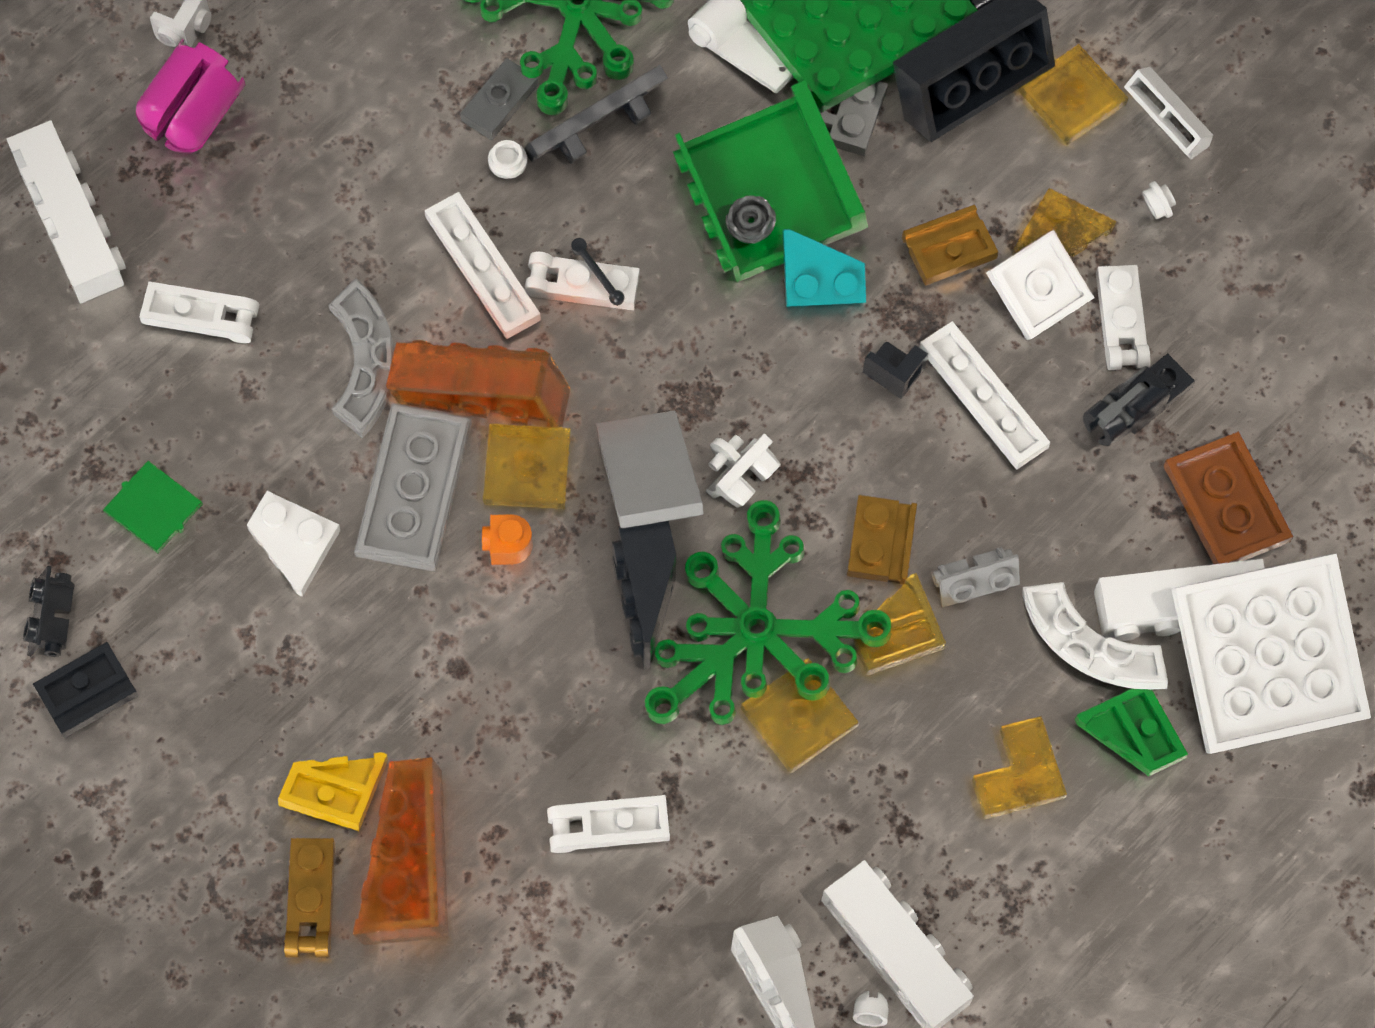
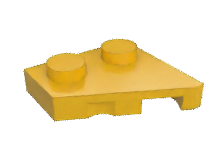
M378 752L374 753V758L348 761V756L330 758L324 762L315 760L293 762L278 797V804L281 807L359 831L388 762V756L386 753Z

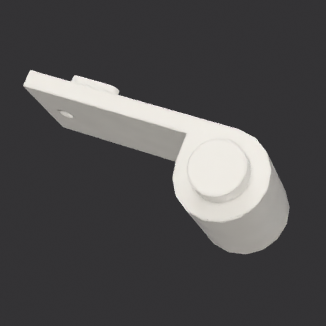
M709 0L688 20L689 36L694 43L700 47H707L777 94L794 77L754 26L747 21L746 9L740 0Z

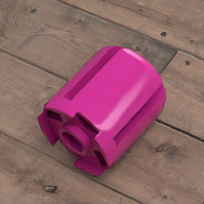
M182 39L136 104L137 119L146 134L155 141H159L165 134L167 138L165 147L174 152L191 154L203 147L235 99L246 86L244 78L242 77L238 82L225 68L229 61L215 50L200 42L193 48L184 45V39Z

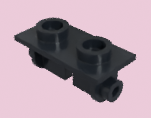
M47 566L38 578L34 577L30 586L29 602L35 604L33 617L27 618L23 632V641L29 642L27 656L30 657L38 648H45L44 654L47 656L59 657L61 656V650L66 649L69 619L54 617L55 612L66 614L71 612L75 584L71 582L72 576L67 573H56L55 578L50 577L52 566Z

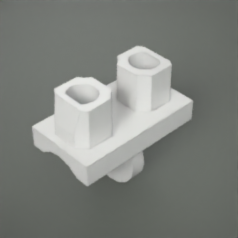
M764 433L758 439H752L738 453L737 450L744 444L739 436L734 435L729 442L716 438L710 444L715 457L708 465L716 472L724 464L727 467L705 491L713 499L722 496L736 508L743 506L755 493V490L741 477L749 468L761 481H764L781 465L774 454L768 449L773 441Z

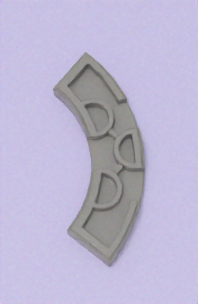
M355 278L329 304L330 311L345 327L354 350V368L352 369L350 381L339 401L333 406L332 411L337 418L361 438H364L380 417L388 401L395 373V354L390 328L382 308L370 291Z

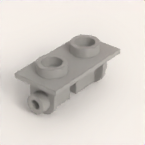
M999 547L996 550L973 556L975 567L970 568L966 559L946 565H938V570L932 572V579L934 585L940 587L942 608L1020 585L1018 554L1013 555L1011 549L1003 550L1002 547Z

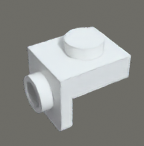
M184 0L174 19L153 12L150 21L154 35L161 43L169 47H176L184 39V45L192 47L199 33H204L207 30L211 21V12L207 0Z

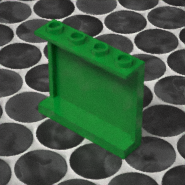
M805 80L791 86L793 97L685 143L680 133L675 135L679 149L673 151L678 167L681 173L689 171L693 182L687 184L695 206L703 203L707 215L701 217L710 239L718 238L722 247L716 250L724 272L732 270L737 283L784 263L783 229H790L823 245H828L868 228L865 210ZM745 196L763 197L768 201L776 214L773 231L768 237L757 243H744L735 239L726 225V216L729 214L730 207L737 199ZM749 219L748 223H753L755 219Z

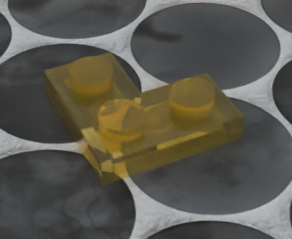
M1042 716L1001 726L1000 734L1011 766L974 775L972 779L984 820L1065 799L1067 793Z

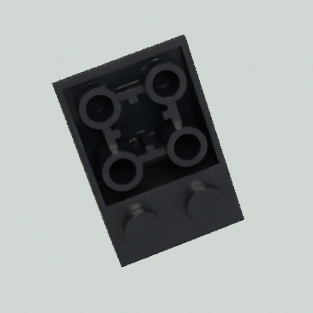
M669 521L628 528H620L619 525L618 541L612 542L614 553L612 560L616 579L621 582V602L625 619L632 618L629 619L631 630L629 638L634 657L641 656L644 669L651 667L655 647L658 644L675 586L676 550Z

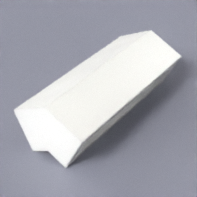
M1151 67L1138 69L1124 88L1190 159H1193L1210 146L1213 134ZM1146 85L1166 106L1165 109L1161 111L1140 88ZM1175 116L1193 135L1194 141L1190 143L1169 119Z

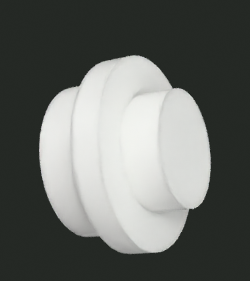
M500 141L489 152V168L500 178H515L525 170L527 154L524 148L514 141Z
M1156 181L1149 183L1150 188L1143 191L1142 194L1153 216L1156 219L1164 215L1166 218L1173 216L1171 207L1175 206L1176 202L1167 185L1164 184L1159 187Z

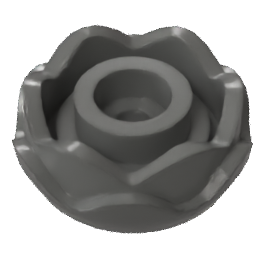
M745 196L737 199L730 207L729 214L726 216V225L729 232L735 239L744 243L762 241L771 234L776 222L775 211L768 201L760 196ZM749 219H755L753 223H748Z

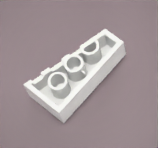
M50 120L6 138L23 181L80 304L124 286L120 271L126 269L121 254L117 246L109 249L105 238L110 237L111 234L102 214L94 216L90 207L96 204L87 182L80 185L76 174L81 173L72 150L67 153L65 152L52 121Z

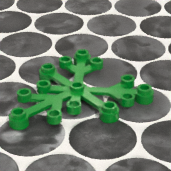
M464 0L469 3L481 1V16L488 22L500 20L503 14L526 2L559 8L561 14L565 17L559 43L541 53L535 51L526 52L520 59L521 72L527 78H537L543 73V70L552 66L548 80L537 89L538 108L548 115L560 114L568 105V91L564 86L568 68L574 75V83L581 89L592 88L597 82L596 67L589 62H584L574 48L580 24L585 27L603 52L604 73L611 79L622 80L629 77L633 72V54L627 47L616 44L597 16L619 20L624 25L634 26L642 19V6L638 1L652 3L660 9L669 8L674 3V0H624L621 4L602 0ZM581 1L583 3L580 5H575L572 2ZM489 6L498 7L496 11L486 10ZM627 10H634L637 13L634 15H627L624 12ZM622 57L624 59L621 61H615L612 58ZM536 62L538 66L529 68L526 64ZM584 72L592 75L587 79L579 77ZM557 92L558 94L556 96H548L546 93Z
M757 501L747 511L748 526L755 534L754 554L746 547L744 538L738 534L727 535L721 542L724 558L730 562H737L752 577L750 607L719 577L718 563L712 554L697 552L687 559L685 571L689 583L697 588H707L735 617L717 618L708 617L702 613L693 614L686 622L689 637L697 642L705 641L711 635H731L733 637L723 645L677 644L669 639L660 641L655 647L656 660L660 666L672 668L680 661L702 663L672 688L660 686L652 689L645 698L647 714L652 721L659 724L672 722L680 712V704L716 674L715 695L709 706L711 718L717 724H729L736 715L735 706L731 700L734 658L746 648V672L741 677L742 690L746 696L758 698L767 690L766 677L763 674L765 647L795 678L797 691L804 699L811 701L819 700L828 693L830 688L827 670L817 663L805 664L780 637L813 638L832 657L833 667L838 672L848 673L854 670L857 665V654L852 646L843 644L838 638L861 639L864 644L870 647L883 646L890 640L892 635L891 620L883 611L870 610L865 612L859 621H840L842 618L849 619L855 617L860 610L859 597L851 590L839 592L834 602L813 620L776 619L774 614L767 610L769 578L786 563L794 564L801 561L805 553L804 544L799 537L789 535L784 537L780 541L779 547L771 553L772 535L778 531L781 524L779 509L771 501ZM763 518H768L772 521L767 526H759L757 523ZM731 544H739L741 546L740 550L734 553L727 551V547ZM789 545L799 547V550L794 554H788L784 551ZM702 569L710 571L709 576L704 578H698L696 574ZM844 600H852L855 603L850 609H844L840 606V603ZM696 623H704L706 625L705 630L702 632H695L692 630V627ZM756 624H761L765 627L763 632L757 634L752 633L750 629ZM878 627L883 630V633L880 636L872 637L868 634V631L871 628ZM666 649L675 651L674 656L668 659L662 658L660 655ZM841 654H849L852 657L851 661L845 664L838 662L837 658ZM751 679H759L762 682L758 688L751 689L747 687V682ZM816 680L821 683V686L817 690H809L806 688V684L809 681ZM661 704L671 706L667 713L660 714L656 711L657 707ZM725 705L730 708L726 715L721 716L715 713L719 706Z

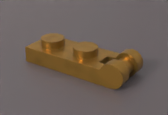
M291 838L287 924L284 945L285 957H299L300 953H315L316 958L330 957L335 861L334 838ZM301 926H317L316 936H301Z

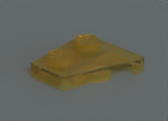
M1049 188L1015 245L1012 255L1046 233L1054 230L1070 257L1076 256L1087 249L1088 244L1102 235L1108 236L1111 234L1116 221Z
M917 573L910 575L905 580V584L891 598L888 597L877 609L886 613L891 620L892 635L890 640L883 646L870 647L864 644L861 639H853L867 676L943 650L946 646V641ZM878 627L871 628L868 631V634L872 637L880 636L883 633V630Z

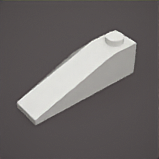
M778 916L743 925L735 929L731 951L775 1028H815L800 953L797 950L802 945L793 927L790 924L784 926Z

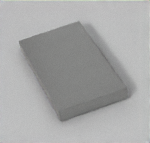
M394 403L391 404L354 551L355 557L436 572L471 428V418Z
M675 410L596 423L597 436L620 528L703 514L701 496Z

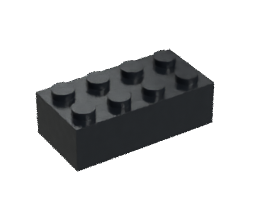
M994 0L895 60L893 67L904 120L926 139L933 142L1055 67L1047 7L1038 0Z

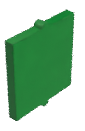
M147 461L129 482L124 481L122 483V489L107 504L103 511L158 554L177 533L184 532V525L203 503L154 464Z

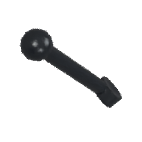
M582 238L574 239L571 243L572 252L575 255H581L610 294V302L616 306L621 305L625 299L623 292L613 287L588 253L586 241Z

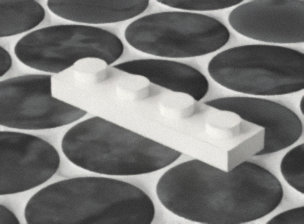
M459 192L425 210L426 219L506 339L541 321L540 312Z
M953 321L920 342L919 348L928 353L927 359L1016 470L1049 448L1050 441Z

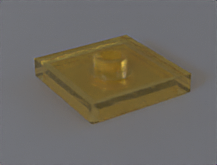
M1080 44L1055 60V67L1018 90L1067 146L1127 105L1129 99Z
M490 424L483 494L484 504L565 509L571 428Z
M809 658L803 661L805 664L812 663ZM789 672L769 684L766 692L761 697L749 698L741 704V710L790 773L796 771L858 727L859 723L831 686L823 698L815 701L807 700L798 693L795 678ZM816 680L809 681L806 684V688L809 690H817L821 686V683Z

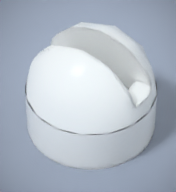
M865 991L855 1001L853 1020L860 1025L868 1027L886 1025L889 1013L886 998L879 992L877 993V998L869 997V991Z

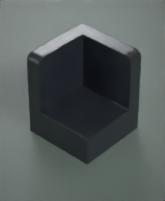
M885 342L876 354L870 351L865 357L862 373L902 399L925 370L928 353L914 345L910 352L906 354L891 343Z

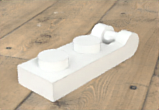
M532 252L528 263L531 275L525 280L524 290L529 296L535 298L634 311L640 268L596 263L613 287L623 292L625 296L624 302L616 306L610 302V294L585 261L552 257L545 252ZM546 275H558L557 283L548 282Z
M1137 265L1098 267L1096 280L1107 369L1121 370L1122 366L1135 365L1136 369H1141L1144 366L1149 368L1150 350L1146 339ZM1132 344V349L1121 350L1119 345Z
M148 282L139 318L141 323L145 325L224 337L237 343L246 344L251 342L254 329L250 325L252 318L257 317L260 304L256 300L247 297ZM226 312L237 314L235 322L224 320Z
M666 795L556 805L547 809L548 823L553 825V836L549 838L550 850L553 853H567L577 849L670 841ZM582 820L583 832L570 833V822Z

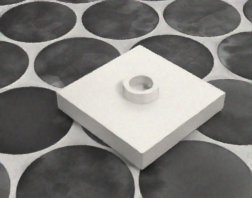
M1054 230L1046 233L986 272L1026 340L1034 338L1094 299V296Z

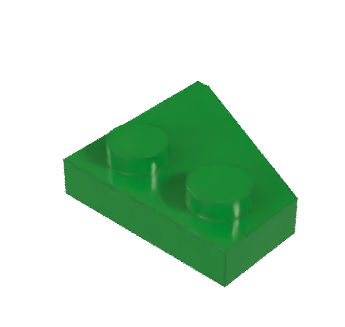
M1132 688L1077 714L1074 719L1079 727L1147 776L1166 769L1186 759L1188 756L1185 747L1154 692L1149 689Z

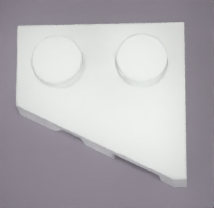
M266 491L247 524L248 530L259 545L265 549L275 566L281 570L291 583L293 590L302 597L341 531L339 524L269 491Z

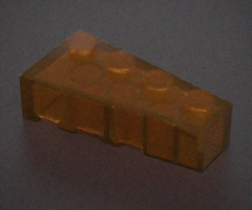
M414 340L411 343L396 342L386 387L399 404L451 412L453 406H458L460 410L471 414L473 417L487 419L490 412H494L511 418V423L525 426H528L529 419L548 422V430L559 432L562 431L571 389L551 354L539 348H527L525 351L509 350L499 345H490L487 348H473L457 342L450 343L449 346L433 345L423 340Z
M432 757L390 761L378 814L380 819L376 838H373L370 850L371 861L367 880L363 883L360 897L362 903L359 917L355 920L352 935L363 945L449 938L442 770Z

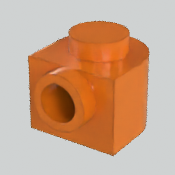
M513 514L490 515V526H482V550L490 551L492 565L519 564L525 561L531 554L533 548L532 531L529 523L524 518Z

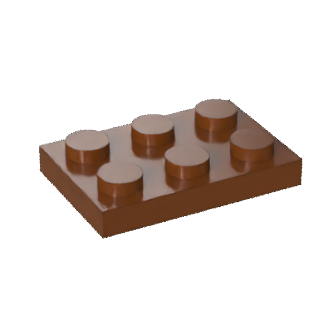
M1239 431L1165 461L1163 466L1213 564L1245 561L1288 544L1294 536Z

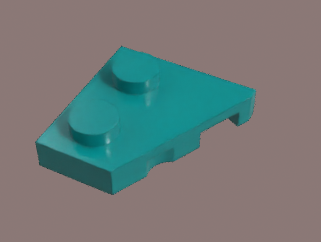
M783 229L785 299L787 307L866 303L864 262L790 229Z

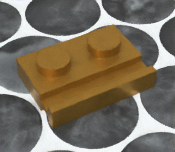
M975 204L904 230L902 233V240L904 243L906 242L909 254L925 286L997 259L999 253L983 220H980L977 214Z
M858 495L847 576L888 582V580L898 581L900 584L906 585L917 503L911 502L910 505L899 503L898 500Z

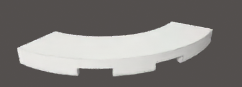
M1064 582L1023 587L1022 595L1025 607L1039 635L1059 657L1086 675L1117 686L1149 690L1167 689L1168 678L1161 645H1136L1111 637L1106 639L1086 625L1087 621L1074 608L1066 592Z

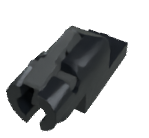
M1167 353L1150 368L1147 366L1141 368L1127 381L1108 393L1103 400H1099L1083 415L1085 427L1091 433L1100 426L1103 429L1104 435L1098 442L1101 445L1110 446L1114 442L1121 440L1129 432H1132L1134 435L1193 388L1195 380Z

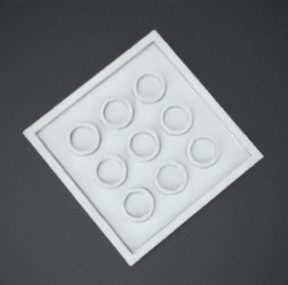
M1328 554L1172 588L1206 753H1217L1371 718L1337 554Z

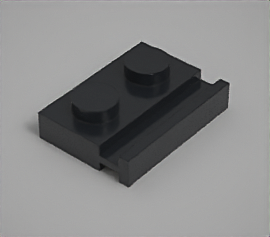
M108 642L33 683L64 738L139 696Z

